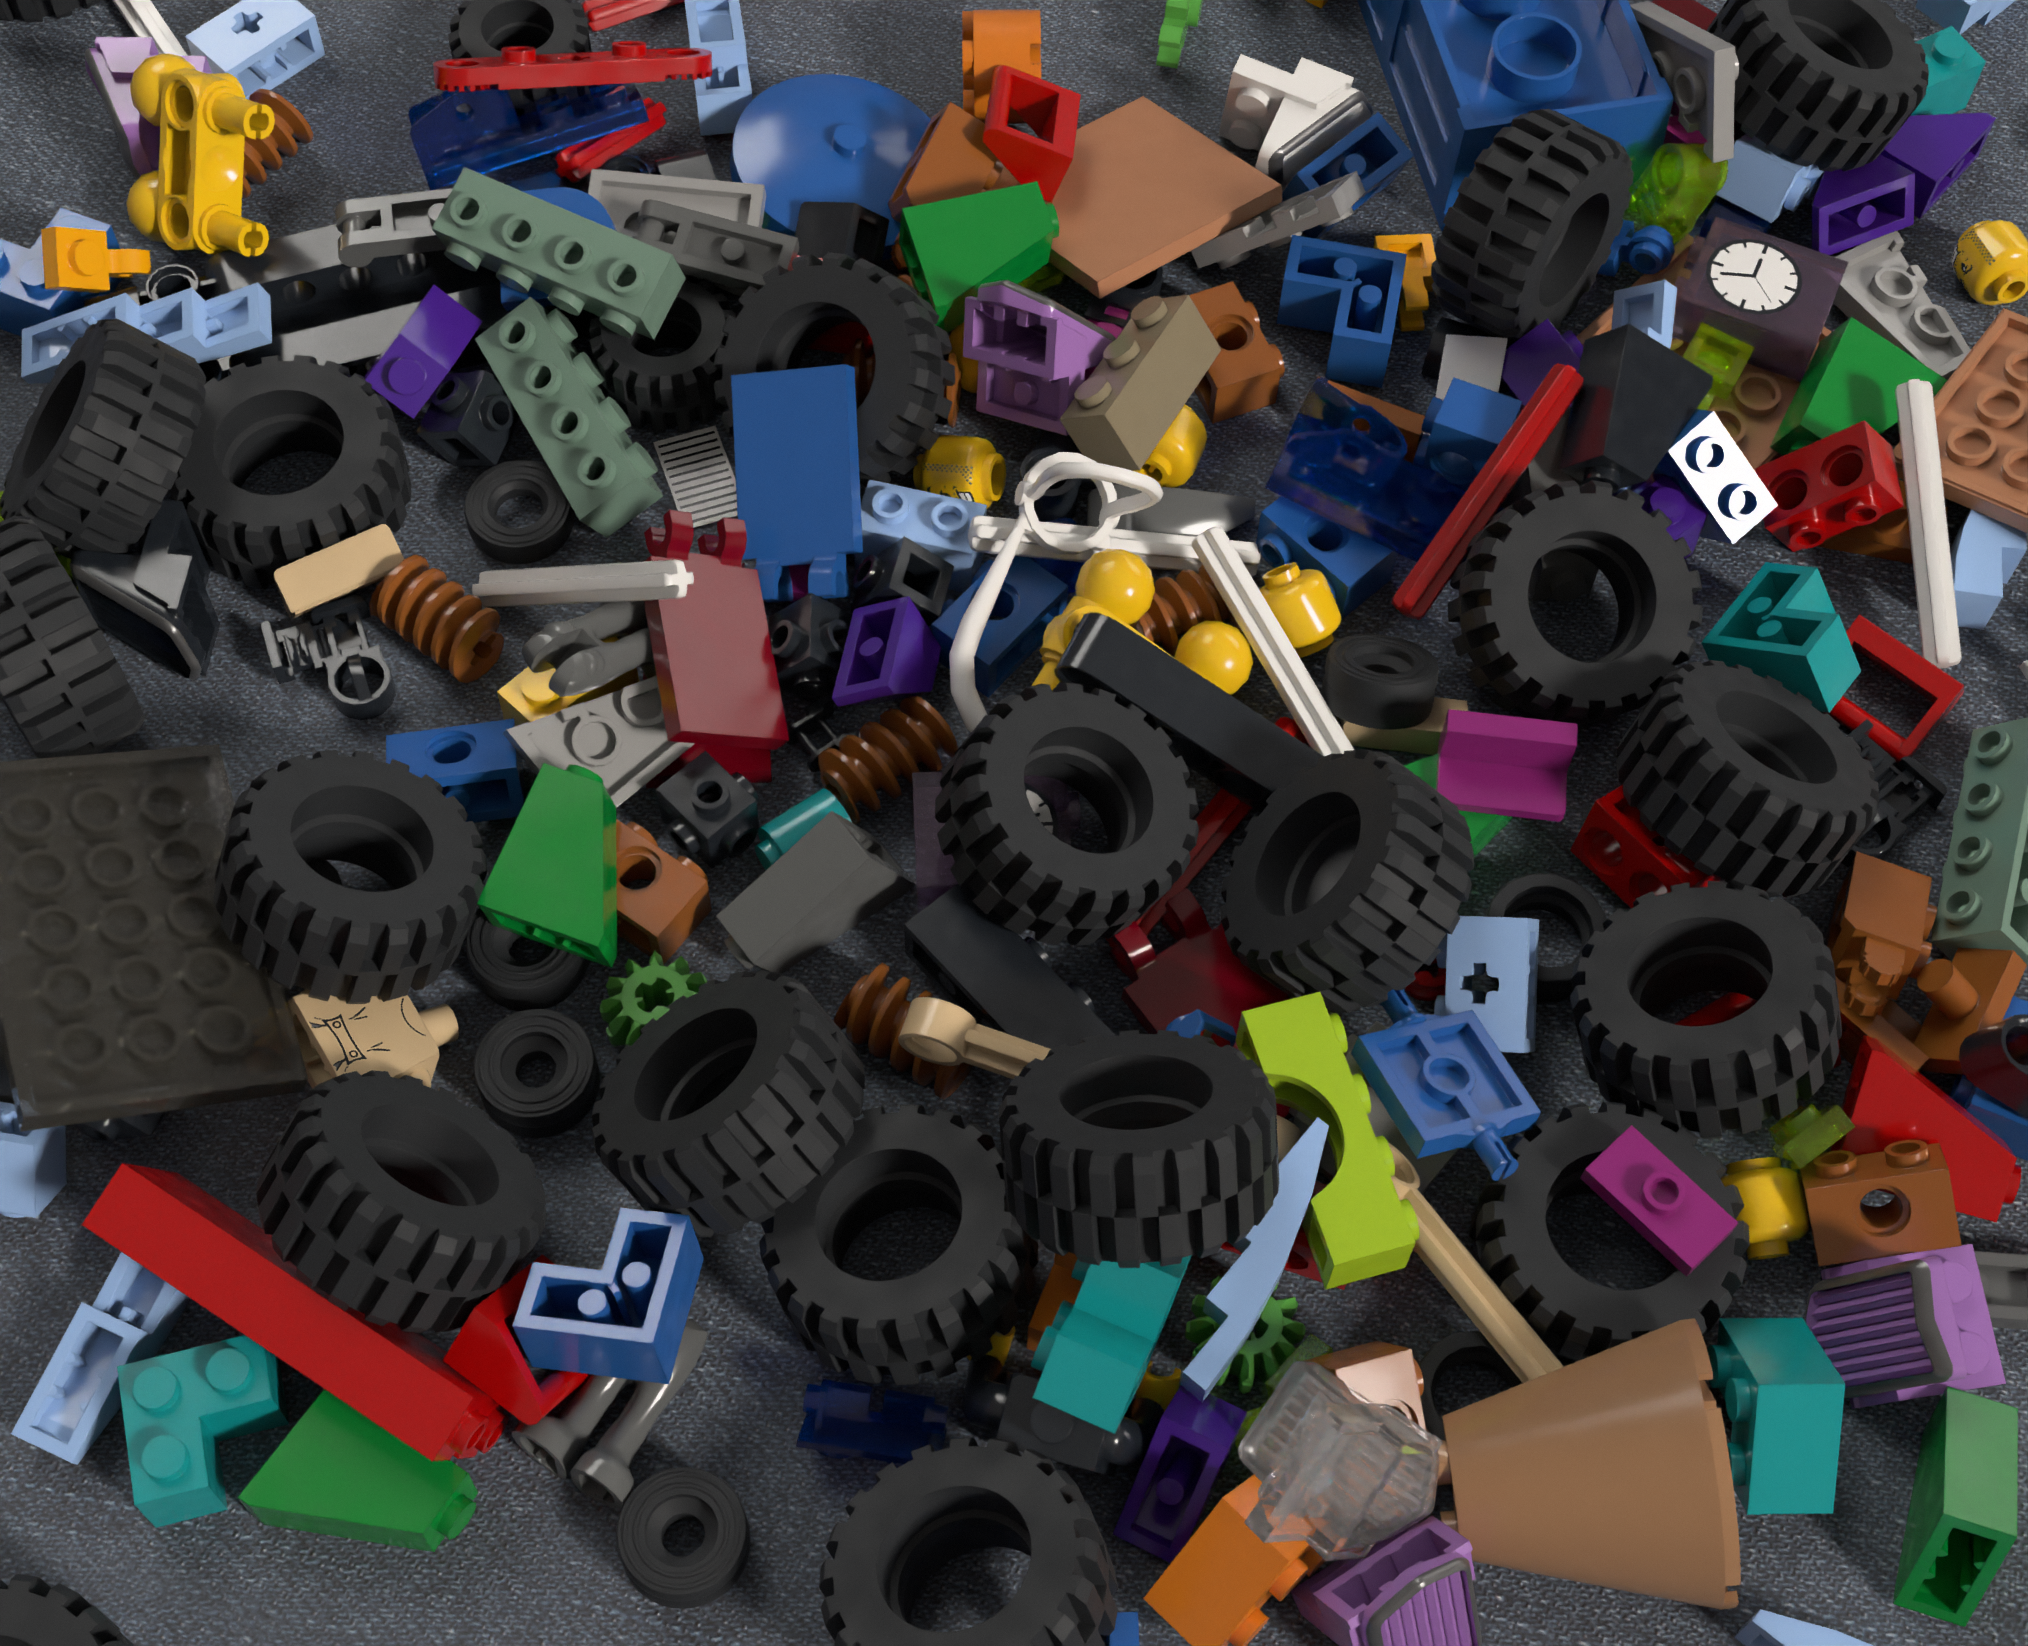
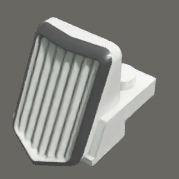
M1241 54L1232 72L1218 135L1231 140L1241 148L1260 151L1255 168L1281 184L1283 192L1297 172L1368 120L1373 114V108L1362 91L1351 87L1354 77L1301 57L1294 74Z

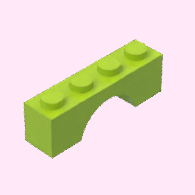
M1321 992L1243 1011L1235 1040L1237 1047L1247 1060L1252 1059L1267 1076L1270 1085L1274 1088L1276 1103L1303 1113L1313 1122L1318 1117L1329 1125L1326 1138L1333 1151L1336 1174L1332 1181L1310 1200L1302 1224L1325 1290L1405 1268L1415 1246V1241L1420 1236L1418 1220L1408 1199L1399 1200L1391 1179L1395 1175L1393 1154L1386 1138L1383 1135L1375 1137L1367 1116L1371 1112L1370 1095L1361 1074H1351L1344 1055L1348 1050V1042L1341 1018L1337 1013H1328Z

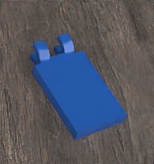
M842 364L731 375L737 516L739 520H744L747 534L746 550L742 560L756 561L754 569L758 571L763 601H766V603L793 602L789 566L811 564L808 573V594L813 593L823 599L850 598L846 554L863 553L855 367Z

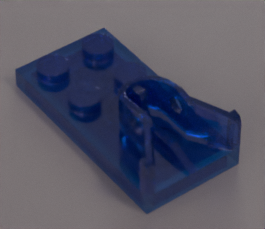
M634 83L589 85V94L570 100L567 93L552 95L535 103L536 111L517 116L508 90H498L492 86L490 89L470 92L467 86H464V92H459L457 86L458 90L454 92L445 90L418 104L415 103L409 108L410 135L430 190H436L456 183L464 167L480 174H485L647 122L649 118L643 99ZM464 103L471 106L466 112H460L456 109L458 105Z
M1323 377L1316 379L1290 426L1265 488L1417 562L1467 490L1449 482L1441 473L1435 470L1422 469L1404 460L1403 458L1407 453V443L1402 433L1389 419L1373 407L1359 404L1329 384V379ZM1357 418L1366 419L1371 428L1367 431H1359L1354 427L1353 421ZM1500 506V508L1497 510V512L1495 513V515H1496L1498 512L1502 511L1504 508H1502V507Z

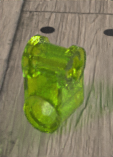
M1667 143L1661 145L1656 150L1651 162L1640 178L1629 188L1631 193L1629 208L1633 212L1640 214L1646 226L1655 225L1666 229L1673 238V244L1679 242L1692 231L1698 217L1715 194L1723 188L1727 180L1728 160L1712 163L1703 152L1705 143Z

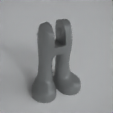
M644 600L601 602L599 608L580 617L567 621L548 623L541 632L535 633L522 648L524 660L532 672L539 673L552 668L556 669L550 679L549 689L560 697L575 696L597 689L640 666L647 679L657 676ZM611 637H617L619 639L615 642H603V640Z
M692 1318L686 1321L669 1384L590 1374L576 1396L561 1412L554 1417L546 1415L534 1425H527L519 1421L512 1431V1437L528 1455L555 1476L566 1479L570 1473L575 1486L585 1495L609 1507L622 1509L635 1486L631 1472V1465L635 1455L659 1415L667 1407L696 1366V1362L704 1349L708 1332ZM634 1384L635 1390L620 1415L599 1438L595 1447L580 1457L585 1445L617 1396L627 1385Z

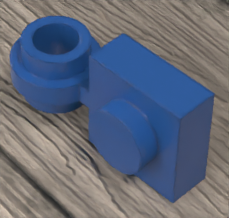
M1623 220L1618 236H1615L1610 247L1612 251L1606 263L1601 265L1597 274L1615 277L1623 261L1630 262L1635 270L1643 274H1655L1665 269L1670 264L1675 253L1671 234L1666 229L1655 225L1647 226L1634 233V221Z

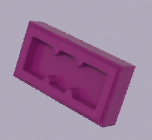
M1632 1125L1584 1170L1580 1177L1686 1277L1733 1232L1738 1224L1730 1214Z

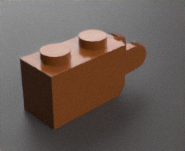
M951 101L931 118L888 201V206L894 220L901 223L902 208L981 193L982 189L988 191L994 185L1004 165L983 142L985 123ZM899 231L894 241L895 245L891 247L892 251L889 253L892 256L890 260L893 261L898 271H908L899 245Z
M1856 851L1833 902L1825 946L1830 948L1835 976L1839 980L1846 982L1843 998L1845 999L1844 1003L1848 1005L1847 1008H1850L1860 1016H1872L1875 1018L1876 1015L1880 1016L1888 1001L1887 998L1897 1000L1907 978L1910 977L1917 980L1920 971L1927 965L1932 943L1927 942L1926 939L1935 921L1937 906L1928 903L1932 877Z

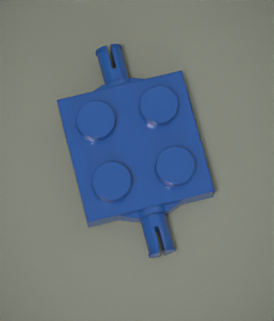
M1404 989L1391 990L1387 993L1388 1000L1379 1004L1384 1008L1393 1025L1386 1030L1358 1036L1351 1055L1417 1159L1457 1148L1473 1149L1490 1172L1493 1180L1498 1181L1500 1177L1502 1179L1509 1177L1516 1171L1519 1164L1512 1157L1500 1137L1532 1130L1533 1124L1536 1123L1541 1111L1473 1010L1447 1016L1423 1015L1417 1012Z

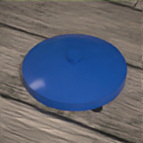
M837 74L805 75L788 79L760 93L741 114L734 131L730 152L732 182L764 185L766 202L762 227L794 237L800 206L803 202H850L869 209L890 220L882 261L891 259L892 256L889 253L892 251L891 247L895 245L894 241L900 231L901 223L892 218L888 201L931 119L902 95L865 79Z

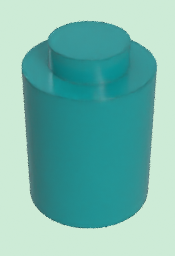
M825 788L819 790L758 828L760 843L755 845L754 849L765 870L773 865L829 812L833 811L852 823L844 807L830 791Z

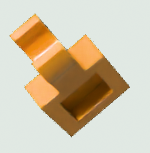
M66 227L41 229L45 289L99 293L110 291L109 277L133 278V274H151L149 250L107 249L106 231Z
M1431 233L1375 236L1374 249L1407 254L1398 303L1399 327L1401 331H1423L1425 325L1422 311L1429 308L1427 292H1433L1432 284L1434 280L1431 277L1432 263L1436 260Z

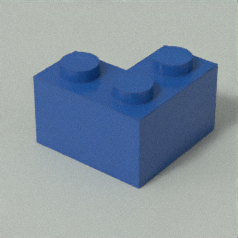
M64 208L58 210L46 227L106 231L107 249H120L111 225ZM42 235L38 237L30 249L0 239V329L22 337V329L84 308V298L113 292L123 278L109 277L110 291L99 293L45 289Z
M1292 235L1277 324L1333 333L1325 378L1382 388L1392 345L1407 254Z
M620 1207L602 1270L533 1262L513 1322L515 1333L531 1366L669 1384L704 1260L689 1215Z

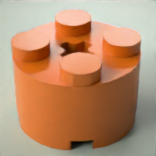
M995 9L962 11L963 110L985 123L993 70L1000 65L1010 66L1041 79L1040 10ZM1010 105L1008 124H1027Z

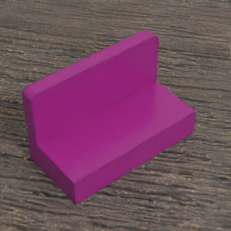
M1448 709L1438 742L1436 790L1456 805L1460 811L1559 822L1563 819L1566 812L1567 771L1577 747L1578 724Z

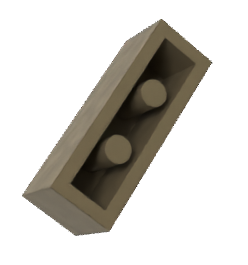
M1182 295L1167 298L1153 296L1140 302L1132 310L1131 319L1117 339L1105 348L1103 359L1093 373L1076 389L1074 393L1075 398L1059 420L1082 455L1100 464L1125 468L1131 471L1140 470L1221 352L1219 344L1190 296Z

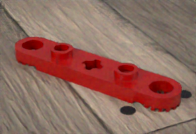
M641 41L613 42L612 51L536 55L534 47L509 46L501 48V56L458 58L436 61L433 63L435 88L443 91L454 92L458 90V86L459 92H464V86H467L468 90L473 92L475 90L490 89L492 86L498 90L662 82L668 78L677 80L680 78L679 75H681L682 80H687V74H689L690 79L696 80L697 78L704 79L712 76V52L700 48L646 49V43Z

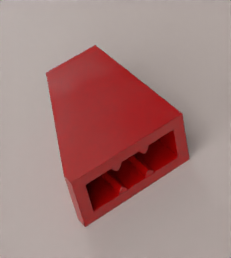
M1863 1035L1828 1152L1844 1150L1853 1152L1855 1155L1882 1152L1889 1144L1902 1140H1920L1927 1143V1145L1940 1143L1949 1169L1956 1212L1997 1222L2002 1204L2010 1205L2013 1203L2021 1181V1166L2015 1164L2017 1158L2002 1138L1876 1038ZM1876 1189L1878 1191L1895 1195V1193L1890 1190Z

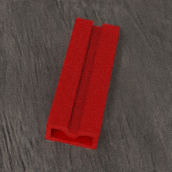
M122 1163L82 1223L88 1230L432 1462L450 1460L452 1456L457 1459L473 1458L478 1451L485 1454L494 1446L507 1426L509 1417L503 1414L505 1409L442 1361L447 1354L445 1350L419 1333L401 1331L399 1324L389 1322L384 1326H380L364 1320L365 1314L348 1307L344 1311L328 1301L330 1295L317 1286L310 1289L296 1276V1267L290 1261L283 1262L272 1247V1235L265 1234L263 1229L177 1172Z

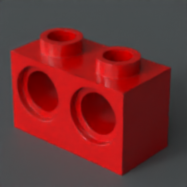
M1865 420L1755 468L1756 474L1778 504L1776 508L1763 518L1764 526L1793 552L1816 547L1827 538L1856 526L1871 524L1882 515L1904 507L1893 447Z
M1623 785L1595 801L1570 849L1579 860L1630 908L1634 907L1633 902L1636 898L1652 891L1655 896L1671 892V885L1689 882L1690 888L1707 887L1708 881H1720L1721 877L1713 873L1708 876L1693 867L1695 863L1681 853L1677 856L1664 845L1665 840L1656 831L1650 832L1640 821V812L1637 807H1630L1623 795Z

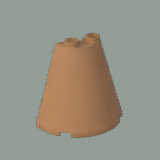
M1696 1319L1676 1321L1442 1416L1445 1440L1431 1441V1443L1439 1453L1440 1464L1437 1486L1451 1484L1453 1510L1441 1511L1440 1519L1441 1522L1470 1541L1473 1548L1471 1551L1473 1562L1720 1610L1736 1608L1738 1606L1737 1591L1728 1592L1727 1587L1741 1585L1740 1545L1731 1465L1721 1408H1717L1716 1400L1705 1380L1713 1379V1371Z

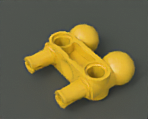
M158 54L144 59L133 73L130 91L133 106L143 118L154 126L160 127L159 170L141 175L130 188L126 201L130 222L149 240L166 243L173 250L196 249L215 255L229 249L247 257H250V255H261L268 246L269 234L267 228L259 222L241 217L245 136L251 139H264L271 134L275 123L272 109L265 104L245 99L241 84L230 73L207 74L196 70L183 57L173 54Z
M1105 549L1093 554L1080 569L1075 585L1076 596H1073L1064 612L1055 616L1046 627L1043 635V645L1039 649L1042 655L1041 659L1045 665L1031 686L1048 684L1051 690H1053L1060 682L1054 670L1073 636L1075 627L1080 623L1084 614L1099 613L1108 616L1161 649L1130 626L1136 623L1148 611L1155 592L1152 572L1140 556L1123 549ZM1204 621L1192 626L1179 640L1173 657L1229 695L1234 694L1248 680L1253 665V657L1248 640L1238 628L1221 621Z

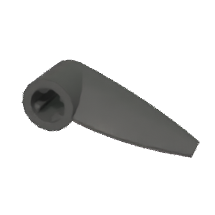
M1113 484L1117 493V500L1142 493V491ZM1161 487L1163 489V496L1158 503L1140 511L1121 515L1114 529L1198 536L1205 530L1217 526L1226 533L1255 517V499L1215 492ZM1096 488L1086 497L1088 526L1093 527L1100 525L1099 515L1102 508V498Z

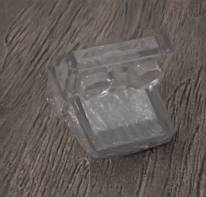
M1309 1361L1295 1362L1290 1366L1239 1445L1238 1453L1241 1461L1262 1482L1258 1490L1259 1501L1244 1523L1263 1543L1306 1541L1325 1561L1365 1558L1375 1542L1390 1539L1433 1512L1440 1464L1438 1450L1443 1441L1389 1404H1376L1321 1365Z

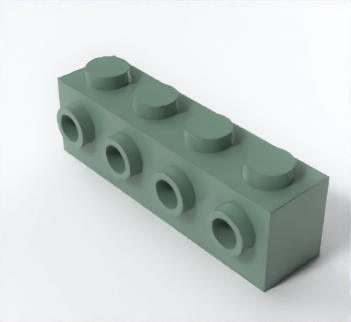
M466 167L463 168L431 228L446 247L445 256L457 265L471 271H477L479 265L496 272V277L502 283L522 293H528L530 287L548 294V300L558 308L573 315H580L582 309L600 317L599 321L605 327L624 337L631 338L633 333L637 332L654 340L686 279L672 254Z
M529 297L475 338L578 519L608 538L663 497L662 492L652 475L658 472V469L647 451L639 443H632L625 432L631 426V423L622 408L611 397L605 398L598 385L604 381V378L590 357L584 352L579 354L572 341L578 337V334L571 322L558 308L550 312L533 298Z
M2027 717L1973 729L1968 757L1963 765L1964 777L1958 807L1953 815V832L1948 857L1942 871L1943 883L1937 914L1932 926L1931 942L1950 960H1953L1958 948L2014 950L2028 965Z

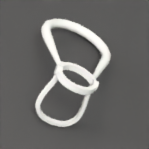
M1058 452L1043 458L1024 475L1023 481H1020L1017 486L1014 499L1015 504L1019 506V517L964 613L949 653L951 694L964 725L970 733L983 717L987 715L975 687L974 656L1023 533L1029 534L1040 546L1057 554L1077 555L1089 549L1096 551L1111 549L1109 533L1117 526L1121 515L1146 509L1161 500L1163 489L1154 478L1125 468L1100 464L1082 454ZM1064 479H1091L1096 484L1102 498V508L1099 515L1100 525L1088 539L1081 542L1063 541L1051 535L1040 524L1034 510V501L1042 497L1051 485ZM1112 483L1142 491V493L1117 500V493Z

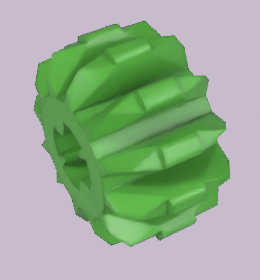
M654 951L649 960L650 966L643 968L628 958L625 964L627 978L609 976L606 988L610 998L602 1000L600 1004L602 1020L609 1024L606 1028L609 1042L614 1047L621 1045L632 1046L641 1036L640 1030L652 1018L657 1021L670 1010L668 1005L683 995L689 998L699 992V986L707 983V979L702 972L689 974L688 961L684 960L682 955L667 967L663 964L662 956Z
M1219 1275L1212 1280L1210 1292L1222 1279ZM1278 1284L1276 1285L1254 1326L1256 1329L1255 1334L1254 1332L1250 1333L1249 1339L1215 1386H1221L1226 1382L1230 1373L1238 1376V1387L1243 1394L1251 1391L1255 1374L1263 1383L1272 1388L1278 1384L1281 1377L1279 1366L1283 1368H1294L1296 1366L1300 1353L1294 1344L1303 1341L1305 1335V1325L1291 1319L1298 1308L1296 1297H1285L1275 1300L1274 1296ZM1198 1294L1192 1301L1191 1311L1196 1316V1319L1188 1321L1185 1328V1338L1199 1344L1193 1350L1192 1360L1220 1327L1218 1323L1203 1312L1207 1295Z

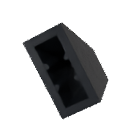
M1626 324L1586 339L1578 372L1584 378V386L1572 402L1559 469L1581 481L1582 485L1591 480L1610 483L1613 488L1612 494L1621 488L1647 481L1711 389L1713 376L1631 324Z

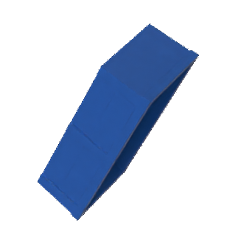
M1357 0L1441 231L1445 227L1443 221L1449 207H1453L1459 194L1457 192L1465 176L1468 177L1474 169L1475 160L1483 149H1488L1493 143V137L1503 127H1510L1514 118L1529 111L1540 109L1557 111L1619 142L1625 148L1632 162L1631 169L1634 174L1633 184L1629 187V192L1631 193L1630 202L1653 198L1656 187L1655 178L1674 98L1665 77L1661 78L1628 0Z

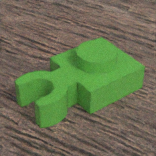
M1167 0L1165 17L1158 40L1160 47L1156 65L1178 68L1188 26L1198 27L1203 0Z

